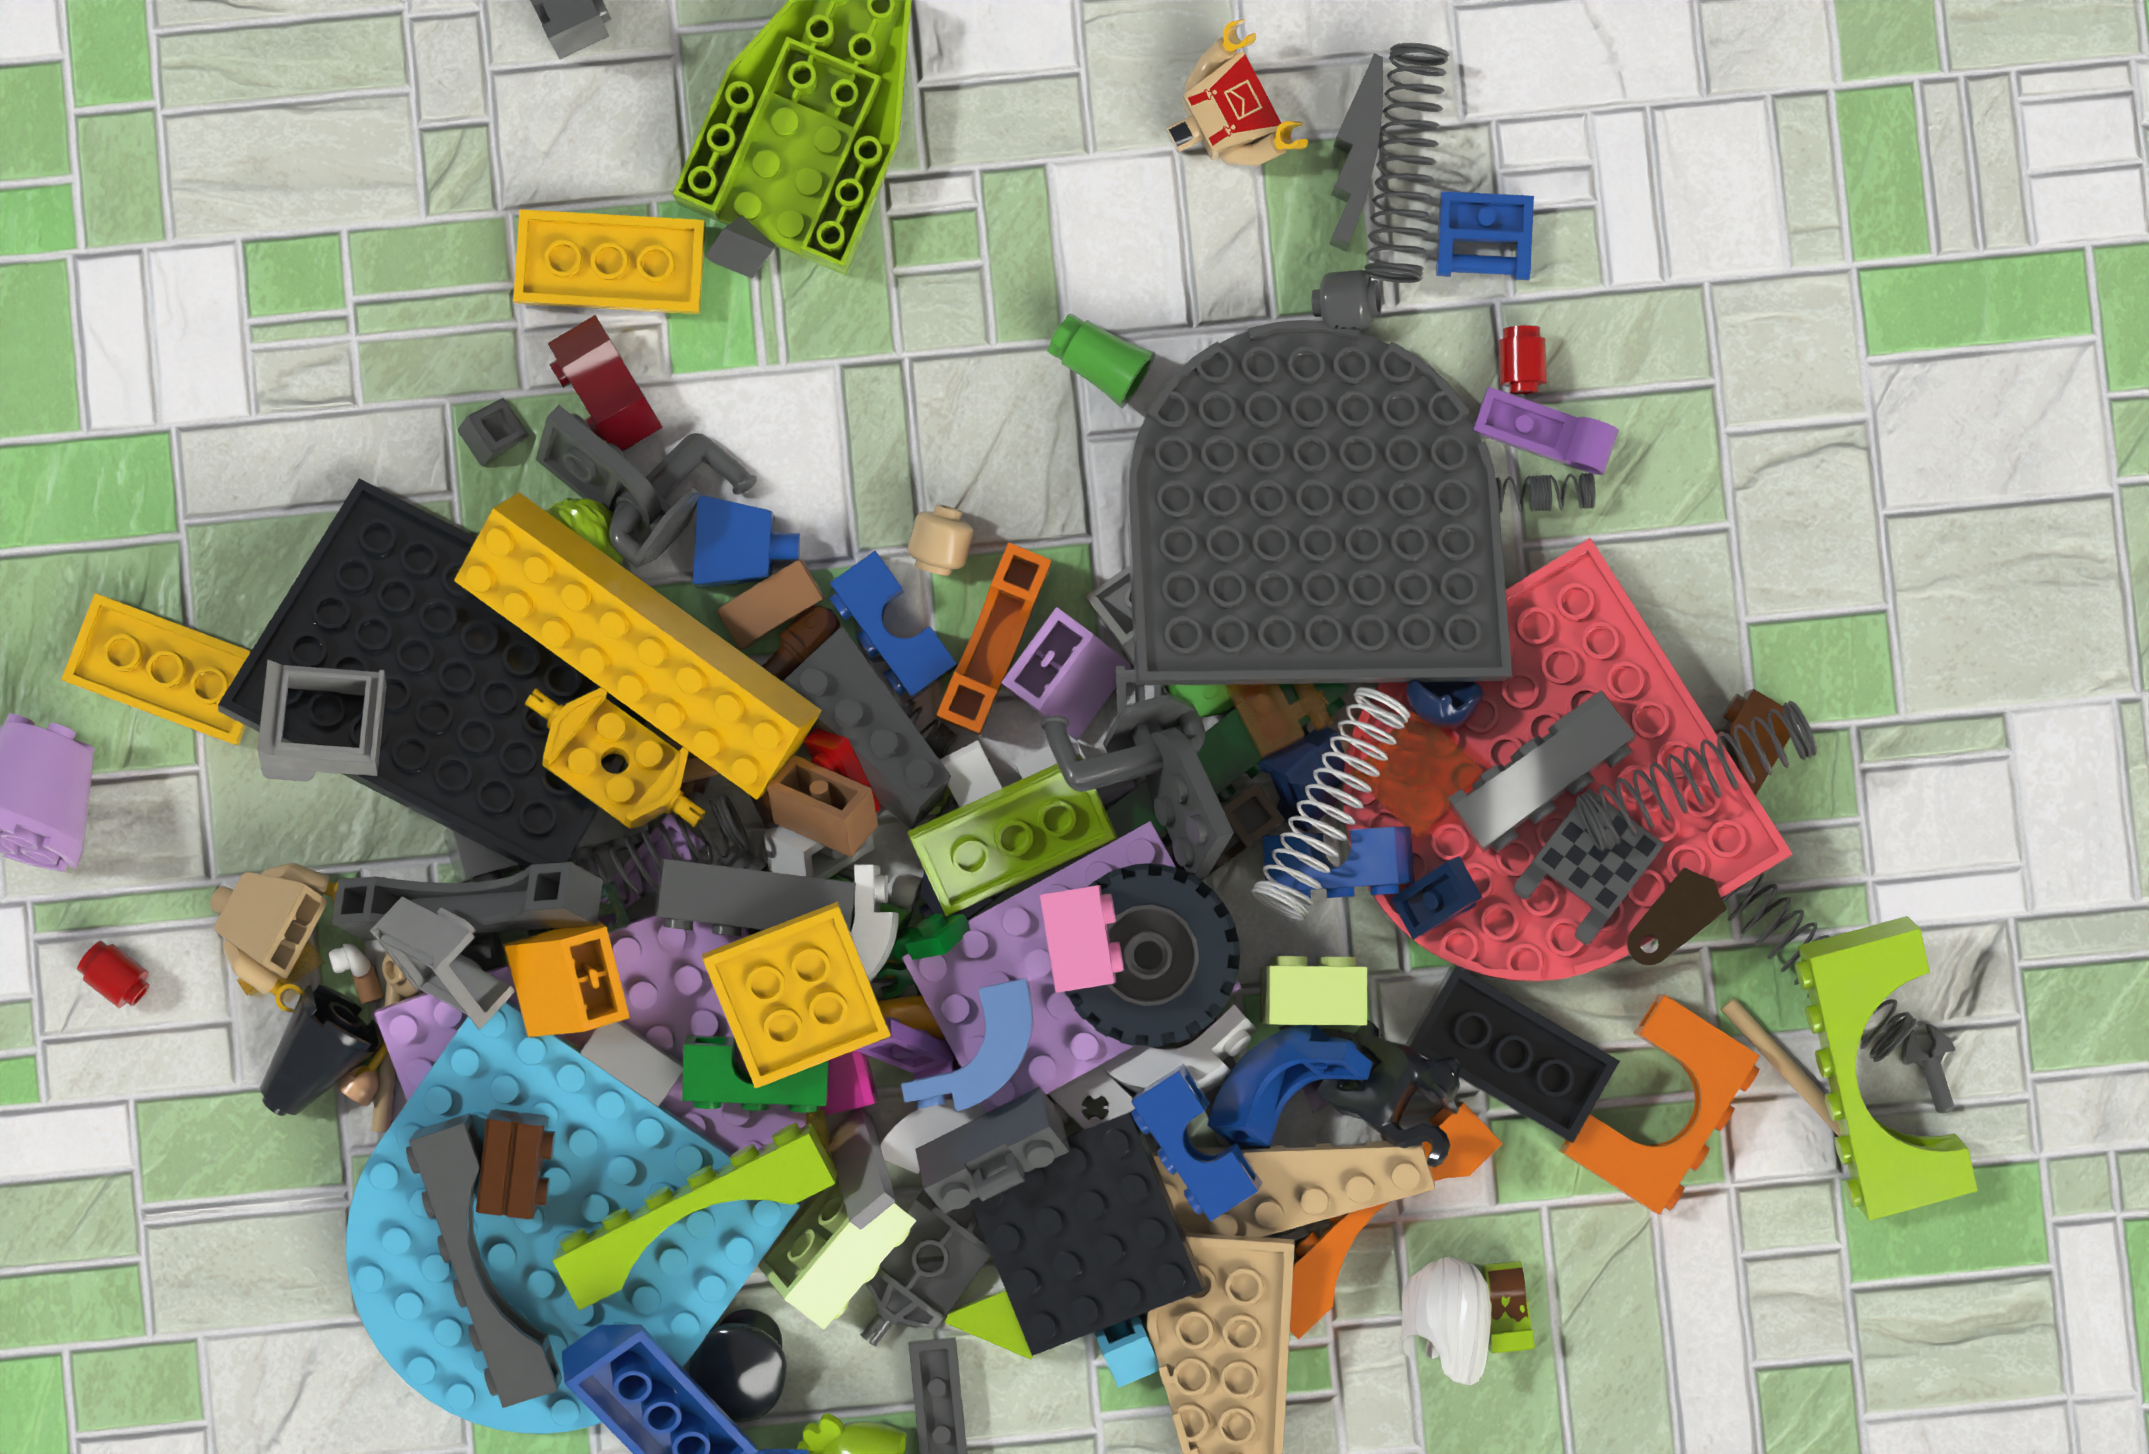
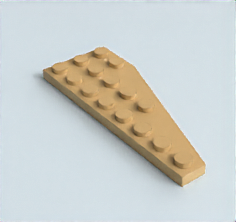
M1184 1232L1206 1288L1198 1293L1148 1311L1147 1330L1151 1344L1153 1343L1159 1364L1158 1369L1172 1410V1419L1182 1454H1283L1295 1240Z

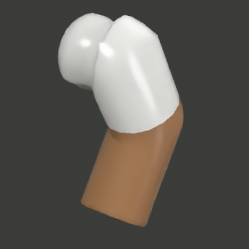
M345 943L342 944V948H335L329 952L328 956L333 972L342 973L345 970H350L361 1005L384 998L373 964L354 944Z

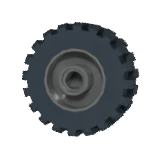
M1134 864L1108 872L1096 881H1093L1088 887L1101 885L1102 895L1112 894L1116 922L1107 924L1110 943L1120 942L1124 970L1115 973L1116 982L1113 984L1065 991L1066 997H1069L1075 1007L1074 1010L1083 1020L1085 1019L1095 1028L1094 1030L1102 1035L1132 1046H1163L1173 1042H1180L1190 1038L1191 1035L1199 1030H1203L1225 1007L1239 973L1240 944L1232 916L1224 902L1213 889L1199 878L1184 870L1164 864Z

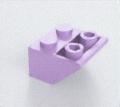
M1056 607L1005 676L1001 685L1044 718L1052 715L1066 717L1069 720V726L1066 728L1067 733L1077 741L1115 690L1116 666H1125V670H1129L1131 665L1096 635Z

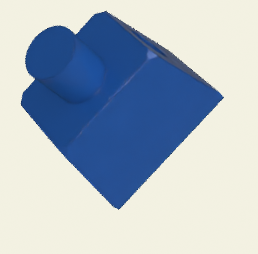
M700 495L697 501L693 585L696 588H711L763 581L772 575V560H799L800 533L774 532L775 515L770 510Z

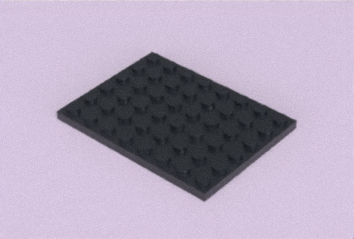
M359 478L218 704L219 712L258 732L260 731L267 659L289 666L369 672L384 670L387 689L378 775H343L526 868L535 864L569 862L600 807L542 765L550 730L547 727L548 720L529 706H526L525 702L530 694L533 696L532 692L537 688L557 703L558 706L561 704L565 706L567 703L601 687L454 581L477 539L475 536ZM288 688L282 742L359 748L365 695ZM607 692L606 699L643 726H647L649 722ZM618 754L607 755L601 761L603 768L613 774L620 773L626 763V760Z

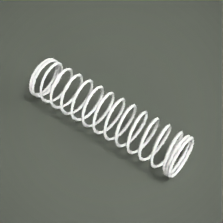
M1366 687L1356 689L1354 698L1358 704H1352L1346 710L1350 720L1338 723L1342 736H1335L1330 739V745L1334 752L1322 754V762L1326 768H1318L1313 772V776L1318 784H1310L1305 787L1306 795L1310 800L1297 802V809L1301 816H1294L1288 820L1293 832H1286L1280 835V841L1285 848H1278L1272 851V858L1277 865L1270 864L1263 867L1264 875L1269 881H1259L1255 883L1254 889H1252V894L1258 901L1284 916L1296 920L1306 919V915H1309L1308 909L1302 903L1314 905L1313 901L1303 893L1276 882L1267 872L1268 869L1285 871L1298 881L1315 889H1321L1322 886L1312 877L1286 867L1278 860L1276 853L1294 855L1300 861L1323 873L1330 872L1329 867L1319 860L1294 851L1285 842L1284 837L1301 838L1310 846L1329 856H1339L1337 850L1315 838L1301 834L1294 827L1293 821L1302 820L1309 822L1323 833L1335 839L1347 840L1346 835L1340 830L1310 818L1302 810L1301 805H1315L1343 823L1355 824L1354 818L1345 812L1318 802L1310 794L1309 789H1324L1333 797L1357 809L1364 808L1362 802L1352 795L1326 786L1319 779L1318 773H1332L1341 781L1365 793L1372 792L1371 787L1362 780L1333 769L1326 761V757H1340L1349 765L1373 777L1380 776L1379 770L1356 757L1341 753L1336 748L1334 741H1348L1357 749L1381 761L1388 760L1387 754L1377 747L1349 737L1344 732L1343 725H1356L1365 733L1389 745L1397 744L1395 738L1387 732L1373 725L1357 721L1351 714V709H1364L1379 721L1397 729L1405 728L1404 723H1407L1408 718H1410V713L1405 706L1380 691ZM1364 696L1373 698L1386 704L1387 706L1397 711L1400 715L1388 712L1376 706L1375 704L1367 700ZM1371 730H1373V731H1375V732H1377V733H1379V734L1385 736V737L1388 738V739H1385V738H1383V737H1381V736L1375 734V733L1372 732ZM1366 748H1369V749L1375 751L1376 753H1373V752L1369 751V750L1366 749ZM1268 896H1271V897H1273V898H1275V899H1278V900L1282 901L1283 903L1289 905V906L1292 907V908H1289V907H1287V906H1285V905H1283V904H1280V903H1278L1277 901L1273 900L1272 898H1270V897H1268Z

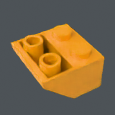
M597 920L596 926L558 928L503 944L528 1037L585 1032L630 1018L607 927L599 920Z

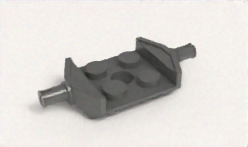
M923 1189L907 1211L916 1219V1222L910 1228L909 1235L902 1244L890 1251L880 1263L876 1275L866 1283L867 1288L878 1305L876 1310L878 1313L860 1336L867 1341L872 1332L877 1330L869 1342L871 1345L876 1347L891 1324L895 1325L897 1322L936 1330L991 1256L990 1250L970 1203L961 1209H953L944 1214ZM935 1245L942 1250L944 1263L938 1270L925 1271L919 1266L917 1253L923 1246Z

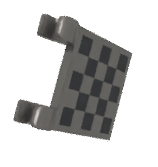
M1588 788L1586 792L1593 795L1601 805L1599 795ZM1606 800L1608 814L1620 839L1619 844L1615 843L1607 823L1592 802L1609 840L1608 850L1600 851L1592 841L1576 803L1542 850L1517 880L1513 890L1515 894L1527 900L1532 896L1546 875H1548L1589 905L1592 910L1578 926L1574 935L1576 939L1585 945L1591 944L1665 845L1632 820L1637 831L1636 837L1633 836L1622 812Z

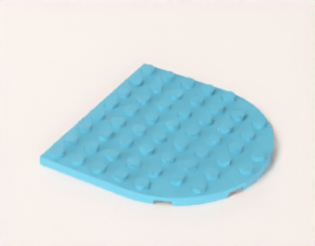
M509 999L480 1030L469 1016L466 1018L368 1159L356 1185L349 1210L346 1231L348 1277L355 1305L364 1327L376 1348L395 1372L426 1399L451 1414L472 1423L497 1430L536 1434L567 1432L594 1426L602 1422L565 1385L562 1361L563 1350L599 1325L641 1324L674 1360L683 1367L798 1210L801 1201L794 1205L770 1200H737L714 1204L690 1213L667 1227L645 1248L631 1268L622 1290L579 1311L552 1262L557 1249L561 1247L559 1241L579 1229H585L588 1234L602 1227L601 1221L619 1209L627 1208L630 1213L646 1205L644 1199L659 1189L669 1186L673 1192L689 1184L686 1180L687 1177L706 1166L712 1165L715 1171L731 1163L729 1157L732 1153L661 1104L657 1107L580 1054L581 1049L560 1034L528 1037L520 1007ZM494 1109L546 1115L549 1117L547 1130L555 1131L553 1156L551 1160L543 1159L541 1176L550 1178L546 1206H538L533 1219L476 1212L480 1174L477 1180L473 1204L474 1232L483 1264L491 1281L507 1303L529 1323L548 1334L563 1377L556 1392L502 1408L499 1396H492L486 1385L484 1369L488 1368L485 1356L483 1351L476 1352L472 1345L468 1328L470 1324H473L467 1306L461 1308L457 1302L453 1288V1281L457 1280L452 1262L446 1264L440 1254L437 1237L442 1234L436 1218L430 1219L425 1211L422 1192L426 1191L421 1174H414L412 1172L406 1154V1147L411 1146L409 1140L416 1130L471 1113L483 1148L486 1119L490 1111Z

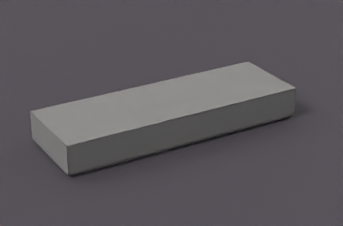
M860 1107L827 1135L849 1222L859 1230L864 1229L896 1201L873 1118Z

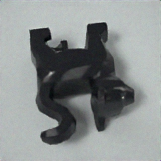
M1367 1020V1025H1360L1353 1037L1362 1046L1360 1049L1367 1058L1374 1063L1368 1080L1360 1082L1359 1080L1323 1079L1315 1094L1341 1114L1362 1119L1368 1126L1382 1134L1392 1145L1404 1149L1422 1142L1430 1143L1432 1148L1427 1164L1430 1167H1436L1442 1164L1448 1156L1450 1143L1447 1134L1437 1125L1422 1123L1408 1129H1402L1399 1122L1417 1089H1420L1434 1104L1453 1114H1457L1459 1107L1454 1102V1099L1460 1088L1459 1073L1461 1064L1452 1057L1441 1060L1425 1059L1407 1045L1384 1040L1379 1034L1380 1029L1370 1020Z

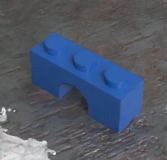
M876 551L830 582V585L836 592L829 597L830 601L844 620L853 616L863 629L856 637L871 658L880 653L890 669L883 674L899 696L907 691L911 698L915 699L957 668V663L930 626L918 635L905 639L895 637L885 629L883 622L884 612L887 606L903 594L904 591Z
M1411 827L1350 830L1351 851L1348 859L1339 867L1334 866L1328 860L1325 853L1310 846L1301 838L1284 837L1285 842L1294 851L1306 854L1327 865L1330 869L1329 873H1323L1308 866L1294 855L1276 853L1278 860L1286 867L1317 880L1322 886L1321 889H1326L1327 898L1354 897V887L1370 886L1371 895L1399 894L1398 884L1415 883ZM1301 833L1324 842L1323 833ZM1280 835L1263 836L1264 867L1270 864L1277 865L1272 858V851L1278 848H1285L1280 841ZM1278 869L1267 870L1276 882L1295 889L1311 898V890H1321L1298 881L1285 871Z
M1184 1064L1137 1093L1132 1099L1131 1103L1135 1109L1131 1111L1134 1121L1145 1135L1150 1132L1153 1134L1161 1147L1157 1151L1161 1162L1170 1174L1174 1175L1178 1172L1188 1187L1184 1190V1195L1198 1215L1204 1212L1211 1222L1259 1191L1262 1181L1237 1143L1217 1154L1203 1153L1192 1145L1188 1136V1124L1193 1118L1203 1113L1210 1103Z

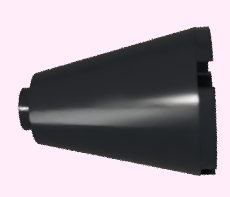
M308 985L299 997L260 1085V1091L264 1096L262 1098L264 1105L280 1116L299 1114L378 1050L383 1043V1036L379 1025L372 1019L367 1026L357 1016L362 1008L342 993L324 985H318L312 991L311 985Z

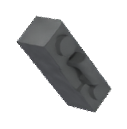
M1038 1087L916 1148L915 1151L923 1188L945 1214L953 1209H961L967 1206L971 1200L977 1197L981 1201H985L1026 1180L1025 1172L1048 1166L1055 1158L1069 1152L1070 1148L1061 1114L1043 1090Z

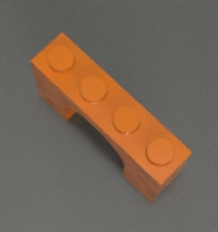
M1665 994L1657 995L1633 1034L1674 1059L1688 1074L1694 1091V1106L1685 1127L1676 1136L1665 1142L1644 1145L1633 1142L1589 1114L1575 1141L1571 1143L1565 1140L1559 1150L1566 1157L1659 1215L1664 1208L1670 1211L1676 1205L1685 1189L1680 1184L1689 1168L1696 1171L1702 1164L1710 1147L1705 1145L1714 1128L1721 1131L1725 1127L1735 1109L1730 1105L1731 1101L1739 1089L1744 1092L1747 1091L1760 1068L1755 1066L1760 1055Z

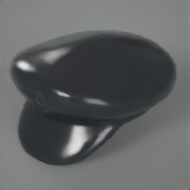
M741 1309L725 1317L719 1326L712 1328L694 1352L689 1375L735 1423L751 1422L759 1419L775 1406L781 1396L785 1383L787 1364L782 1350V1335L777 1323L769 1315L757 1310Z

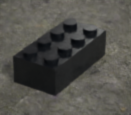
M1450 966L1405 1044L1425 1059L1441 1060L1447 1057L1456 1059L1461 1064L1459 1079L1571 1143L1575 1141L1620 1062L1458 966Z

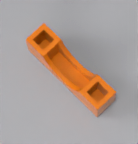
M1008 542L991 582L974 631L953 673L936 714L938 719L981 736L1001 689V682L1009 670L1051 569V559Z

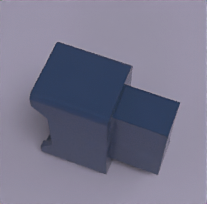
M1319 724L1304 739L1290 734L1258 763L1261 771L1271 774L1280 798L1277 810L1285 819L1283 822L1288 823L1289 818L1301 816L1297 809V802L1310 800L1306 795L1305 787L1310 784H1318L1313 776V772L1318 768H1326L1322 762V754L1334 752L1330 745V739L1338 736L1336 730ZM1335 740L1336 748L1341 753H1344L1340 740ZM1337 756L1326 757V761L1333 769L1344 772L1345 761ZM1318 773L1319 779L1326 786L1337 788L1343 782L1332 773ZM1309 789L1310 794L1318 802L1333 807L1339 802L1337 798L1324 789ZM1301 805L1302 810L1310 818L1318 821L1326 814L1315 805ZM1293 821L1294 827L1306 832L1313 826L1306 821Z

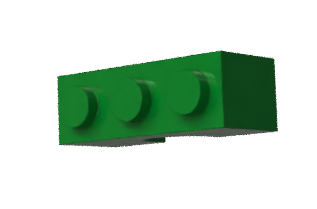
M687 1035L683 1056L682 1101H693L695 1108L717 1109L721 1108L722 1102L741 1103V1108L744 1110L764 1111L769 1109L770 1104L789 1105V1110L793 1112L810 1113L817 1111V1106H826L829 1060L755 1089L749 1073L743 1070L736 1061L734 1037Z

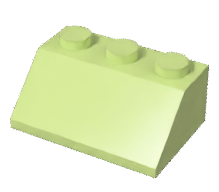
M837 1177L834 1185L813 1196L769 1248L757 1266L788 1303L822 1329H825L832 1320L837 1319L844 1313L849 1300L862 1284L869 1282L876 1275L880 1263L890 1251L905 1241L916 1219L896 1200L894 1204L864 1229L859 1230L849 1222Z

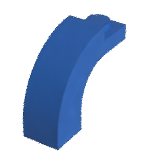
M1298 1025L1281 1030L1254 1046L1233 1067L1216 1096L1207 1126L1232 1145L1237 1143V1145L1270 1147L1279 1116L1285 1104L1299 1089L1321 1079L1368 1080L1372 1062L1357 1050V1045L1352 1041L1340 1037L1330 1038L1316 1025Z

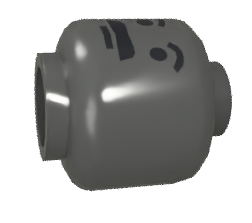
M1364 270L1327 273L1321 280L1320 289L1312 291L1311 300L1314 317H1322L1324 324L1328 328L1364 330L1372 325L1374 317H1380L1382 299L1378 280H1371L1369 274Z

